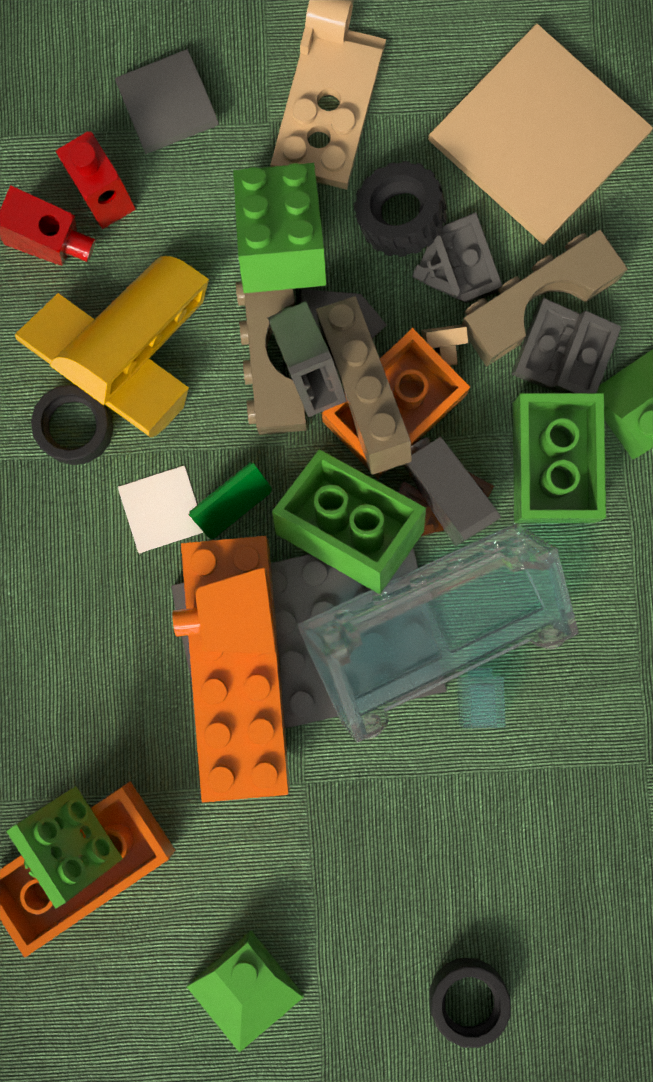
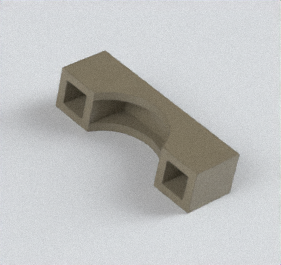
M598 230L589 237L585 233L578 235L564 247L566 252L554 259L552 254L544 257L531 268L534 273L523 280H520L518 276L510 279L498 289L500 295L489 302L482 298L465 310L467 316L464 318L462 325L467 327L468 340L486 367L520 346L526 337L524 327L525 308L534 298L548 292H565L576 296L586 303L620 280L628 269L601 230Z
M236 281L238 306L245 305L247 320L239 321L241 344L249 345L250 360H243L245 385L253 384L254 400H247L249 425L256 424L259 435L307 431L305 408L293 380L278 372L268 357V344L273 330L267 317L279 313L284 308L295 306L293 289L244 293L242 281Z
M356 296L317 308L316 313L320 333L331 354L344 389L358 439L371 475L412 462L411 440Z

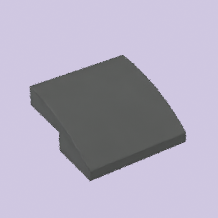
M188 49L114 78L145 154L219 125Z
M543 298L538 302L511 375L558 393H597L621 326L588 311L579 314Z

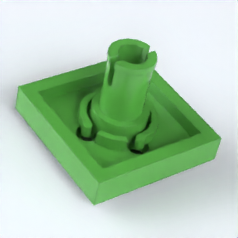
M77 786L6 831L24 858L25 868L31 869L29 872L30 876L38 880L55 909L69 901L123 859ZM80 829L83 830L84 834L86 835V838L83 837V834L80 832Z

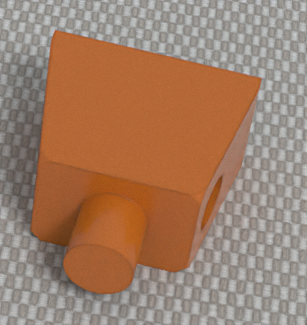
M265 568L256 569L196 588L197 607L173 610L172 612L176 637L201 634L203 651L264 654L277 652L268 576Z

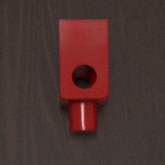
M92 131L85 132L57 149L56 153L102 230L136 210L118 173ZM109 190L114 193L108 200L98 201V198L104 192Z
M10 185L0 209V237L4 245L61 266L65 263L68 254L85 262L89 261L96 239L77 232L76 220L73 214ZM51 233H57V234H55V235H53V236H47L48 234H51Z

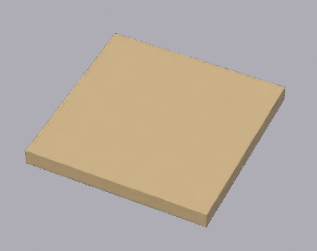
M536 24L429 134L428 140L544 245L649 136L653 127L540 25Z

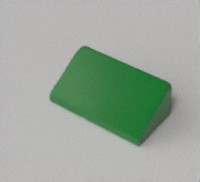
M249 463L190 510L188 515L208 538L215 539L272 492V488L255 464Z

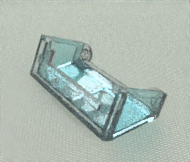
M517 523L389 581L381 594L370 590L298 624L304 643L341 724L356 743L378 736L389 721L386 711L528 642H532L534 645L545 649H553L579 634L557 547Z

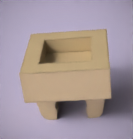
M460 324L421 330L422 338L432 348L436 349V352L449 366L457 365L456 345L468 343L466 326Z

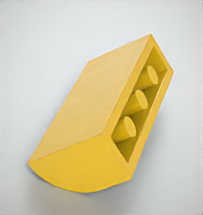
M171 256L157 258L52 360L50 366L105 405L200 307L204 301L209 279L180 259Z
M57 293L15 333L17 341L51 365L52 360L94 318ZM148 359L105 405L149 437H154L163 431L184 408L189 387Z

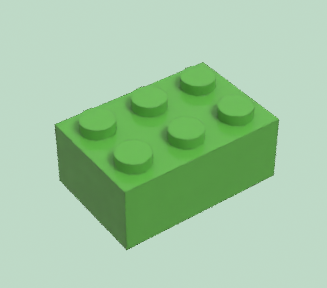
M294 163L284 166L251 167L233 170L238 259L243 292L253 293L326 286L324 245L314 163Z
M520 393L513 402L514 523H596L606 519L603 393Z
M319 449L273 509L272 514L276 535L376 593L381 594L423 534L426 507Z

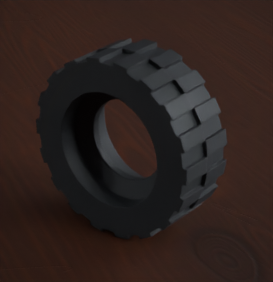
M402 161V163L396 164L395 162L387 164L388 166L379 167L373 171L374 173L370 177L367 176L363 181L362 187L358 188L356 193L357 200L354 202V210L363 236L367 243H371L373 249L377 252L382 251L388 256L399 255V257H404L410 253L416 254L421 252V249L426 246L429 247L434 243V239L440 236L443 231L442 226L447 220L445 211L447 206L438 179L436 180L435 174L430 169L426 170L424 165L419 163L411 164L410 161ZM404 193L416 196L420 201V210L413 220L396 226L384 221L381 212L386 201Z

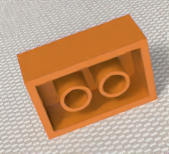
M413 328L380 358L411 440V446L416 444L463 400L470 389V386ZM348 401L323 411L322 422L370 471L358 439ZM388 470L373 475L379 479Z

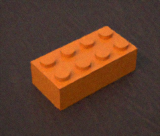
M131 781L91 807V810L123 859L69 901L55 909L38 880L30 876L29 872L31 869L25 868L22 855L0 869V920L24 958L162 865L175 852V848ZM80 829V832L83 834V837L86 838V835L84 834L83 830Z

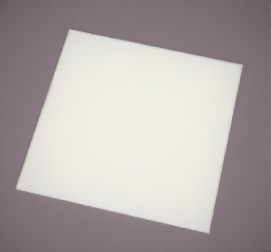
M185 466L118 487L138 553L203 533L188 515L189 511L197 506Z

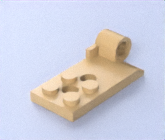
M310 0L305 29L300 44V57L270 165L274 167L294 163H314L316 182L347 190L386 39L348 30L354 0ZM331 95L336 97L340 104L333 111H325L319 107L318 101L324 96ZM315 132H323L328 135L330 142L323 148H314L308 143V138Z

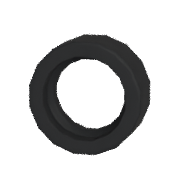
M72 384L58 386L45 393L35 405L31 418L33 437L40 449L57 461L70 465L89 463L101 456L110 444L113 433L112 415L107 406ZM78 402L85 404L95 415L96 430L94 436L87 444L80 448L69 449L61 447L50 434L49 423L51 416L58 407L65 403Z
M459 958L445 964L435 974L429 988V1007L437 1029L448 1041L463 1048H480L494 1042L505 1031L511 1016V998L502 977L490 964L476 958ZM465 977H475L484 981L491 988L494 996V1008L491 1015L483 1023L475 1026H461L455 1023L448 1016L445 1009V996L449 987L455 981Z

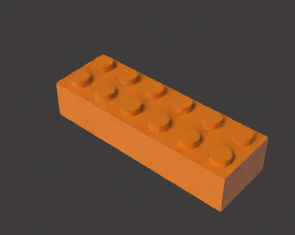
M267 536L181 543L186 609L197 607L196 588L256 569L265 568L267 570L277 652L270 654L203 651L201 634L188 635L201 801L203 803L288 795L290 781L269 539Z

